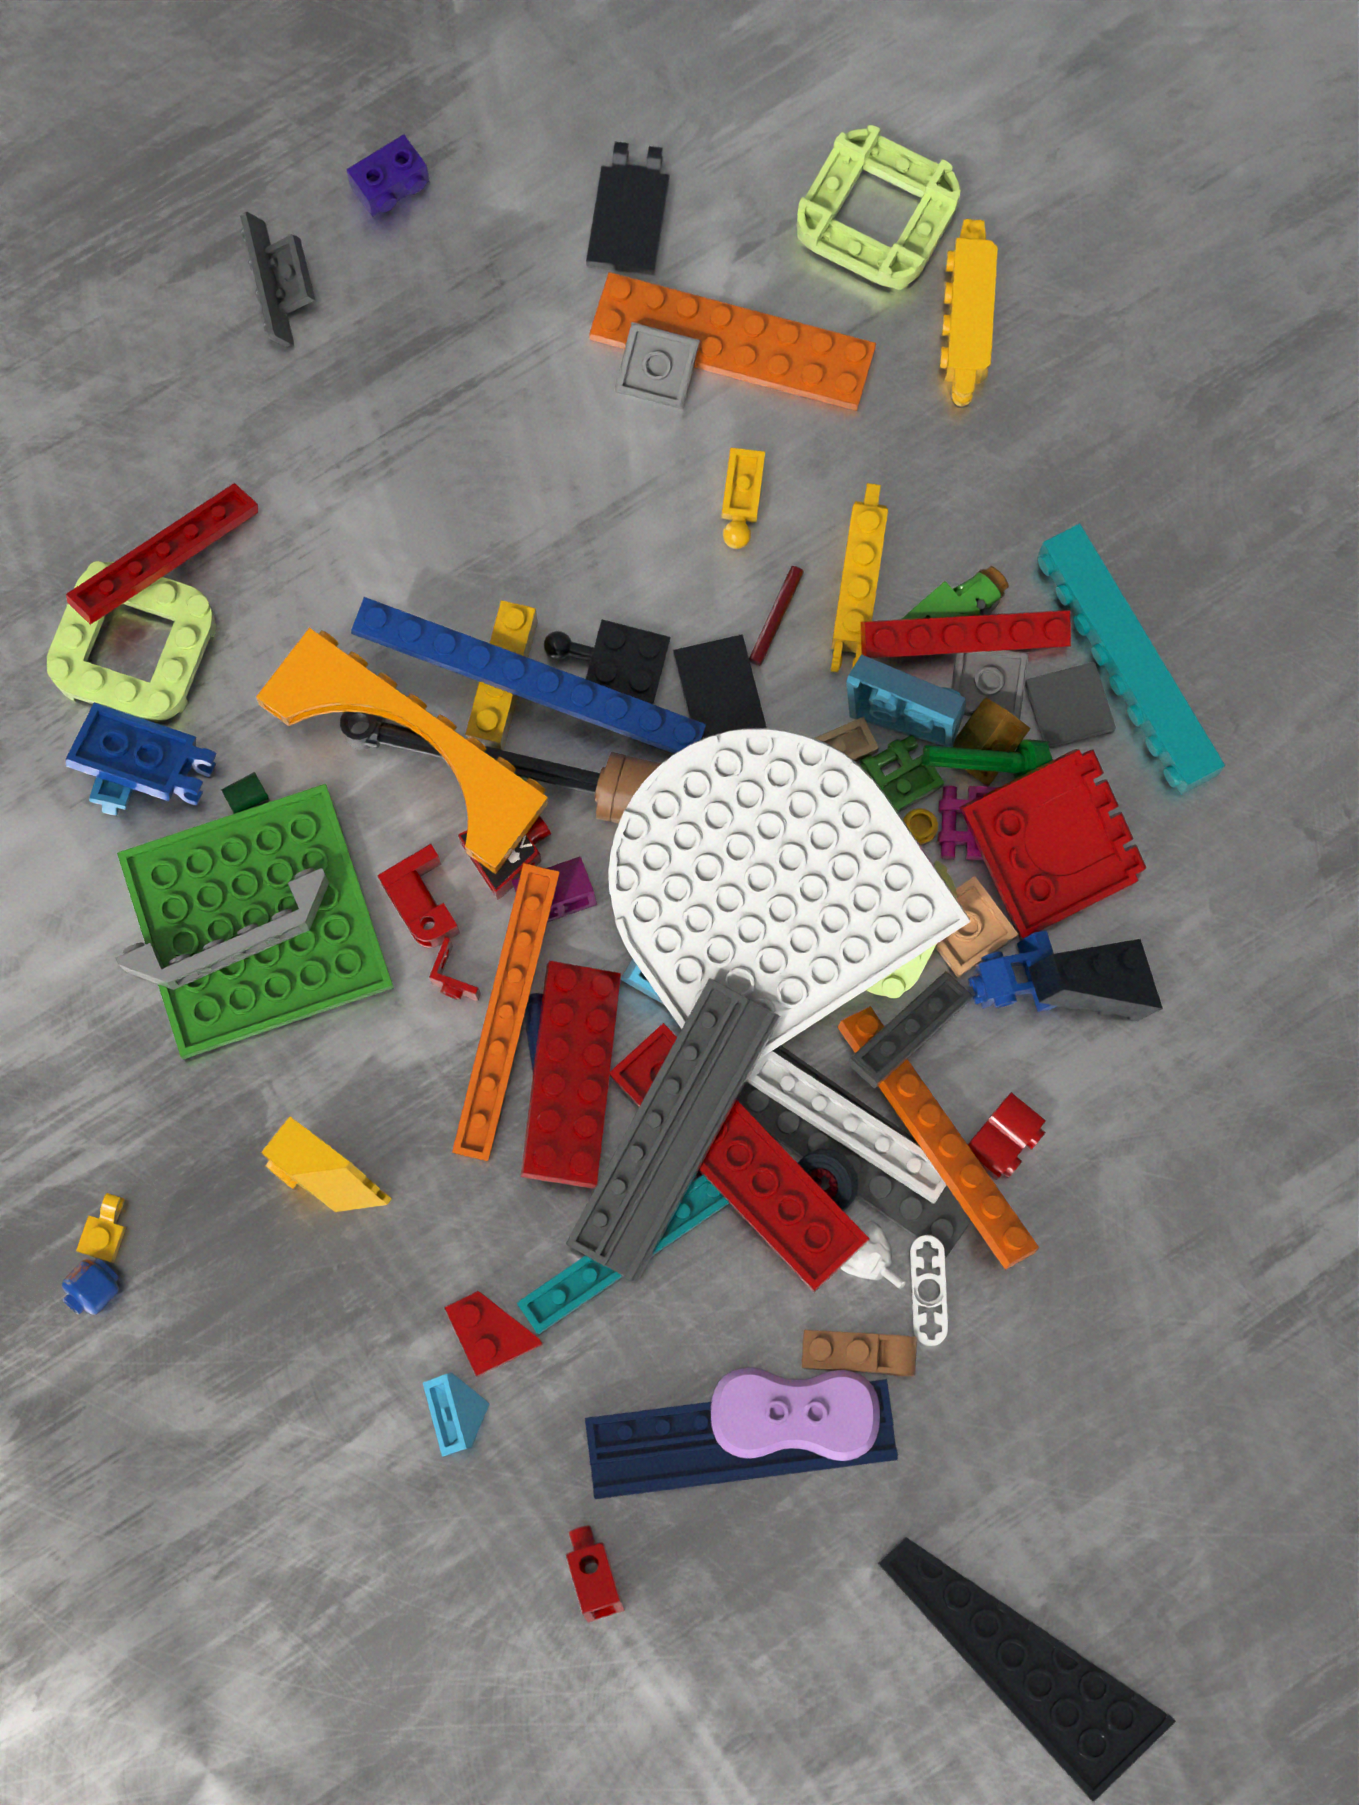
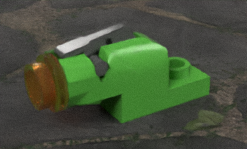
M989 566L986 570H979L974 577L953 589L944 581L902 619L991 614L999 604L1000 599L1005 596L1004 591L1009 587V584L998 569Z

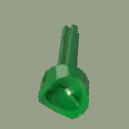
M1032 739L1021 741L1015 752L925 745L923 747L924 755L921 758L922 764L927 766L1014 773L1015 779L1053 759L1048 745L1050 741Z

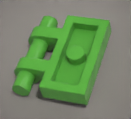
M913 735L901 741L896 739L888 744V749L874 757L868 755L860 760V766L875 780L894 808H898V813L942 788L944 785V781L935 767L922 764L921 758L924 754L914 760L909 755V752L919 747ZM896 760L901 767L885 776L881 768Z

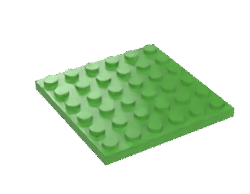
M326 784L117 853L145 945L151 943L157 950L164 968L168 967L169 961L177 956L189 954L191 957L204 951L203 947L209 942L217 939H224L225 942L238 936L237 932L248 925L258 924V926H262L271 922V917L280 911L292 909L294 912L298 910V905L288 885V882L295 880L294 876L297 873L308 868H314L315 871L322 868L329 881L309 931L174 990L158 984L182 1059L394 988Z

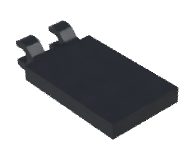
M615 141L612 167L601 166L586 267L655 276L669 187V174L660 173L663 148L649 146L646 167L627 164L629 143Z
M743 634L673 650L688 716L691 719L706 724L702 739L730 730L767 728Z

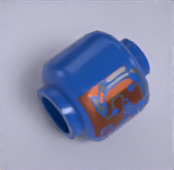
M97 1258L95 1261L84 1259L62 1282V1289L67 1294L63 1298V1302L78 1315L83 1310L88 1314L96 1315L118 1293L119 1288L116 1281L119 1277L101 1259Z

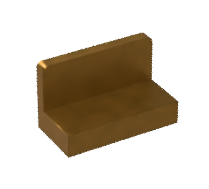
M984 698L957 735L953 747L1014 752L1031 728L1008 710L992 700ZM964 769L987 787L990 786L999 773L996 771Z

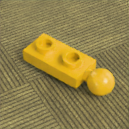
M730 447L721 519L732 520L723 530V539L729 547L734 549L745 547L751 539V530L746 522H757L765 460L764 451Z

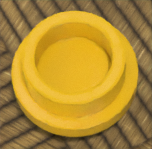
M917 808L905 815L903 821L920 845L929 843L934 839L938 831V821L932 812L927 809Z

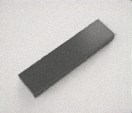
M945 971L849 1059L847 1064L875 1089L971 1000L973 995Z

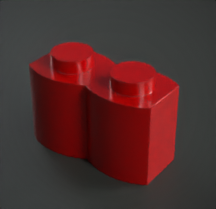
M1011 1092L967 1145L986 1172L995 1180L999 1179L1002 1174L1009 1178L1022 1163V1160L1017 1156L1023 1148L1028 1146L1032 1150L1046 1133L1041 1129L1046 1120Z

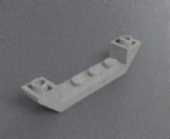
M308 868L297 873L294 876L295 880L288 882V885L298 905V910L294 912L292 909L280 911L271 917V922L262 926H258V924L248 925L237 932L238 936L225 942L224 939L209 942L203 947L204 951L191 957L189 954L177 956L169 961L168 967L164 968L158 952L152 944L144 945L143 942L125 948L123 950L124 954L116 957V961L125 972L174 990L309 931L329 881L322 868L316 871L314 868Z

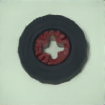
M818 1149L801 1158L798 1164L819 1186L822 1184L819 1178L827 1175V1178H830L828 1184L831 1187L824 1191L843 1211L846 1210L854 1201L858 1191V1176L852 1163L844 1155L828 1149Z

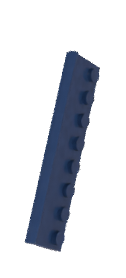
M887 1379L869 1381L877 1393L880 1407V1424L877 1438L867 1453L846 1461L828 1459L814 1452L795 1448L782 1449L757 1458H741L732 1455L717 1443L711 1425L712 1402L585 1418L594 1499L898 1460Z

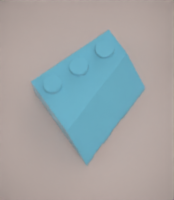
M861 654L846 681L849 716L854 719L864 717L867 723L909 736L913 735L916 738L945 747H953L965 713L966 698L962 697L954 689L938 687Z

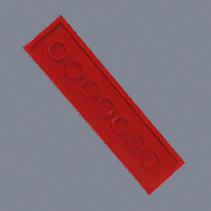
M664 1023L609 1072L610 1077L639 1107L677 1039L676 1035ZM736 1100L699 1171L815 1293L866 1245L870 1238Z

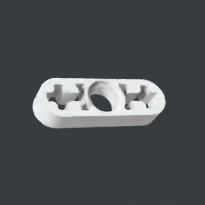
M922 1235L913 1242L910 1250L914 1333L922 1344L935 1346L944 1341L948 1333L945 1250L942 1242L937 1237ZM925 1241L931 1242L932 1248H938L939 1254L932 1256V1269L940 1267V1275L931 1272L917 1275L916 1268L924 1269L925 1266L924 1257L917 1256L916 1251L923 1248V1242ZM925 1279H933L940 1286V1295L933 1301L922 1299L918 1293V1286ZM919 1305L927 1308L942 1305L941 1313L934 1311L935 1324L942 1325V1331H937L935 1338H928L927 1332L920 1331V1325H925L927 1322V1311L919 1313Z

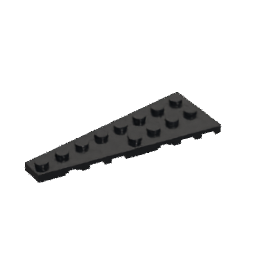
M907 1537L902 1539L877 1563L1093 1803L1176 1722L1171 1715L1115 1679L1106 1671L1097 1667Z

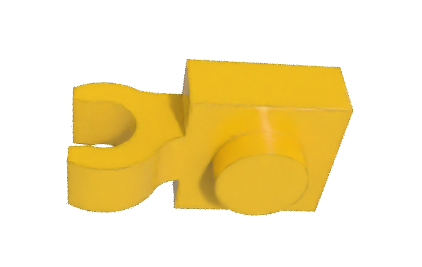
M108 1193L105 1194L100 1209V1217L96 1218L88 1215L76 1249L77 1252L111 1263L115 1262L127 1228L116 1224L125 1202L124 1198Z

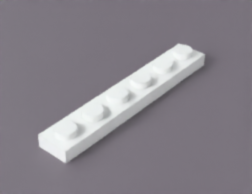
M773 1051L757 1061L746 1081L747 1083L933 1204L937 1201L946 1184L921 1147Z

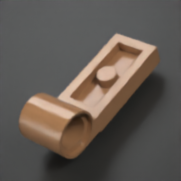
M804 1330L802 1368L829 1371L847 1370L893 1376H915L917 1337Z

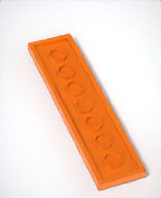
M611 272L608 273L589 333L590 340L625 349L632 322L700 340L694 368L855 411L858 410L876 348L875 342Z

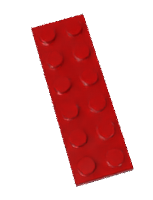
M550 960L546 966L520 1177L593 1189L597 1186L621 973Z

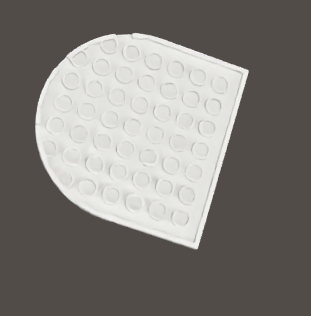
M773 728L730 730L708 736L676 752L659 765L633 795L621 817L611 848L609 893L611 894L618 931L633 960L675 1021L682 1029L706 983L711 978L781 1016L759 1059L970 922L967 913L875 780L859 764L843 752L808 735Z

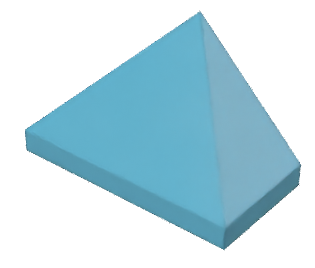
M447 1373L423 1382L442 1457L471 1448L489 1403L453 1373Z

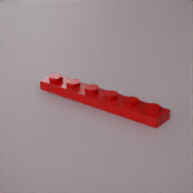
M233 483L66 594L67 603L90 625L256 515L258 513V504L236 483Z
M1070 610L860 622L862 655L869 658L1071 646Z

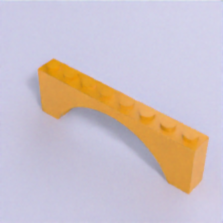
M309 628L256 696L259 705L288 726L327 713L360 712L393 720L419 734L442 755L452 769L463 792L468 815L466 853L497 874L548 805V797L544 795L546 792L545 788L531 778L524 781L514 774L516 768L504 758L498 757L495 760L486 754L485 750L487 748L476 738L469 735L465 739L455 732L457 726L445 716L439 714L436 718L425 710L427 705L417 696L410 693L406 697L396 689L397 683L382 672L377 676L366 668L368 663L361 656L353 651L347 655L337 647L338 641L323 630L318 634Z

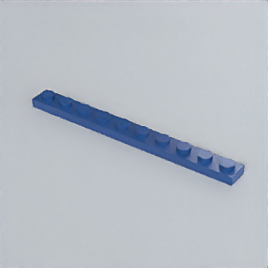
M366 597L363 598L351 629V634L673 754L701 740L706 724Z

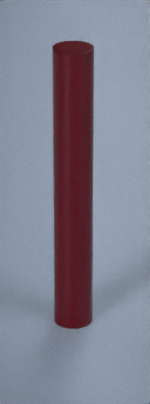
M791 566L749 657L751 663L758 666L762 665L803 576L804 571L801 568Z

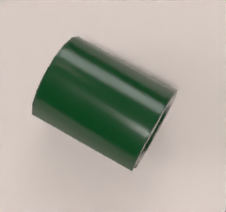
M255 772L221 789L234 814L253 808L269 799Z

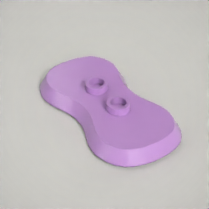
M741 1368L726 1374L718 1382L712 1397L711 1425L716 1441L725 1451L741 1458H757L782 1449L795 1448L805 1449L828 1459L838 1461L852 1460L869 1451L879 1431L880 1407L877 1393L868 1379L852 1371L835 1370L809 1379L792 1380L776 1376L762 1369Z

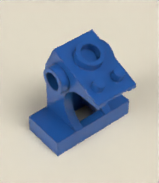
M1047 930L1034 932L1019 941L1017 946L1020 954L1004 957L1002 952H995L981 957L982 963L977 965L971 978H968V984L970 987H973L975 993L973 996L975 1005L981 1003L982 1009H986L995 1004L996 1008L1014 1004L1017 1002L1016 996L1022 994L1033 995L1038 1012L1048 1011L1056 1007L1039 1003L1028 968L1054 954ZM1023 966L1028 982L1017 984L1012 967Z

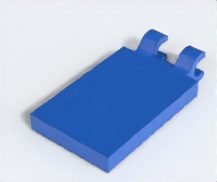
M94 702L66 757V767L166 801H170L173 793H175L185 802L198 805L203 791L200 790L203 781L195 777H187L192 767L199 774L211 777L216 763L213 762L216 752L196 747V736Z

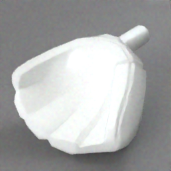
M875 1222L859 1226L870 1240L841 1269L851 1275L872 1280H879L884 1276L896 1287L902 1289L906 1282L889 1269L892 1264V1249L881 1227Z

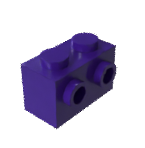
M404 134L346 169L350 187L372 217L380 212L384 213L391 210L399 200L409 194L414 195L420 192L430 182L426 163Z

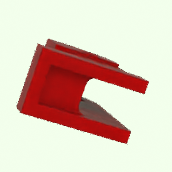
M432 844L377 875L381 885L419 945L426 948L440 946L445 937L452 939L460 934L459 928L445 904L437 905L421 878L424 874L441 865L439 856ZM429 923H433V924H434V926H433L431 929H429V930L424 929V927H425L427 924H429Z

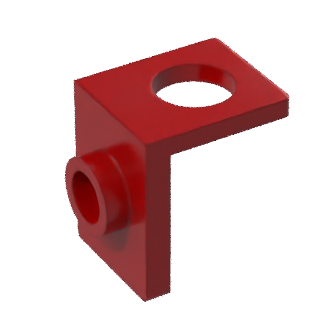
M445 937L429 976L432 985L440 987V993L452 999L461 1000V997L465 996L478 1001L481 995L478 987L442 975L453 948L451 939Z

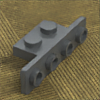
M245 212L240 215L243 225L241 233L244 241L247 243L250 255L249 267L254 274L258 289L256 297L262 306L265 319L263 327L271 340L289 347L294 344L287 314L315 301L301 239L291 234L270 244L266 223L251 213Z

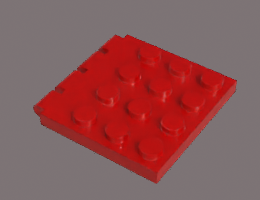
M1074 749L959 807L1021 939L1028 937L1034 932H1039L1138 882L1136 874L1147 868L1137 845H1132L1125 849L1123 847L1124 844L1134 838L1122 812L1111 816L1108 814L1109 811L1117 808L1119 805L1107 779L1094 783L1093 779L1104 774L1094 750L1081 754L1079 749Z

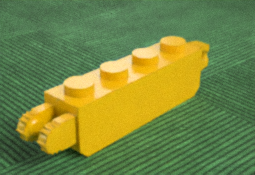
M964 219L960 238H956L954 251L948 250L946 257V272H952L951 283L946 282L944 289V304H950L949 315H943L942 336H948L947 347H941L940 368H946L945 381L952 382V401L960 407L969 405L973 397L975 384H980L987 378L988 368L991 365L998 247L991 240H986L985 222L983 220Z
M867 483L864 502L855 501L852 507L831 645L833 650L832 672H839L841 668L842 651L856 653L852 663L853 669L862 654L860 622L872 621L888 515L887 506L878 504L881 485Z

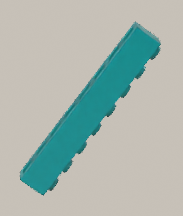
M1079 523L1044 541L1038 553V563L1041 570L1046 576L1050 575L1056 584L1055 590L1060 602L1064 606L1068 605L1074 614L1073 621L1076 629L1082 636L1086 635L1092 644L1091 652L1095 661L1100 666L1104 665L1110 675L1109 682L1113 691L1118 696L1122 695L1128 705L1127 713L1135 726L1140 725L1146 735L1145 743L1148 750L1154 757L1158 756L1165 767L1163 769L1164 776L1169 785L1173 788L1177 787L1182 795L1217 777L1225 767L1224 762L1081 524Z

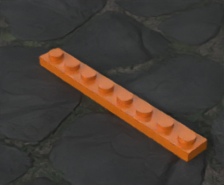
M523 863L452 1153L484 1161L489 1160L559 876L558 871Z
M870 1006L841 1020L837 1028L856 1053L885 1026ZM905 1060L878 1085L882 1093L1004 1269L1006 1270L1035 1254L1039 1249L1035 1240L909 1060Z

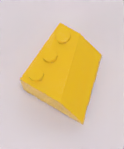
M290 1116L261 1152L269 1160L265 1167L292 1189L299 1184L334 1212L388 1205L392 1199L350 1161Z

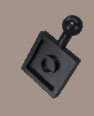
M601 619L594 647L572 642L566 633L554 631L545 638L544 651L550 658L556 660L564 659L567 656L588 660L590 664L586 680L654 704L671 637Z

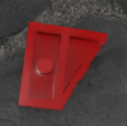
M479 1291L444 1307L477 1377L543 1345L540 1338Z

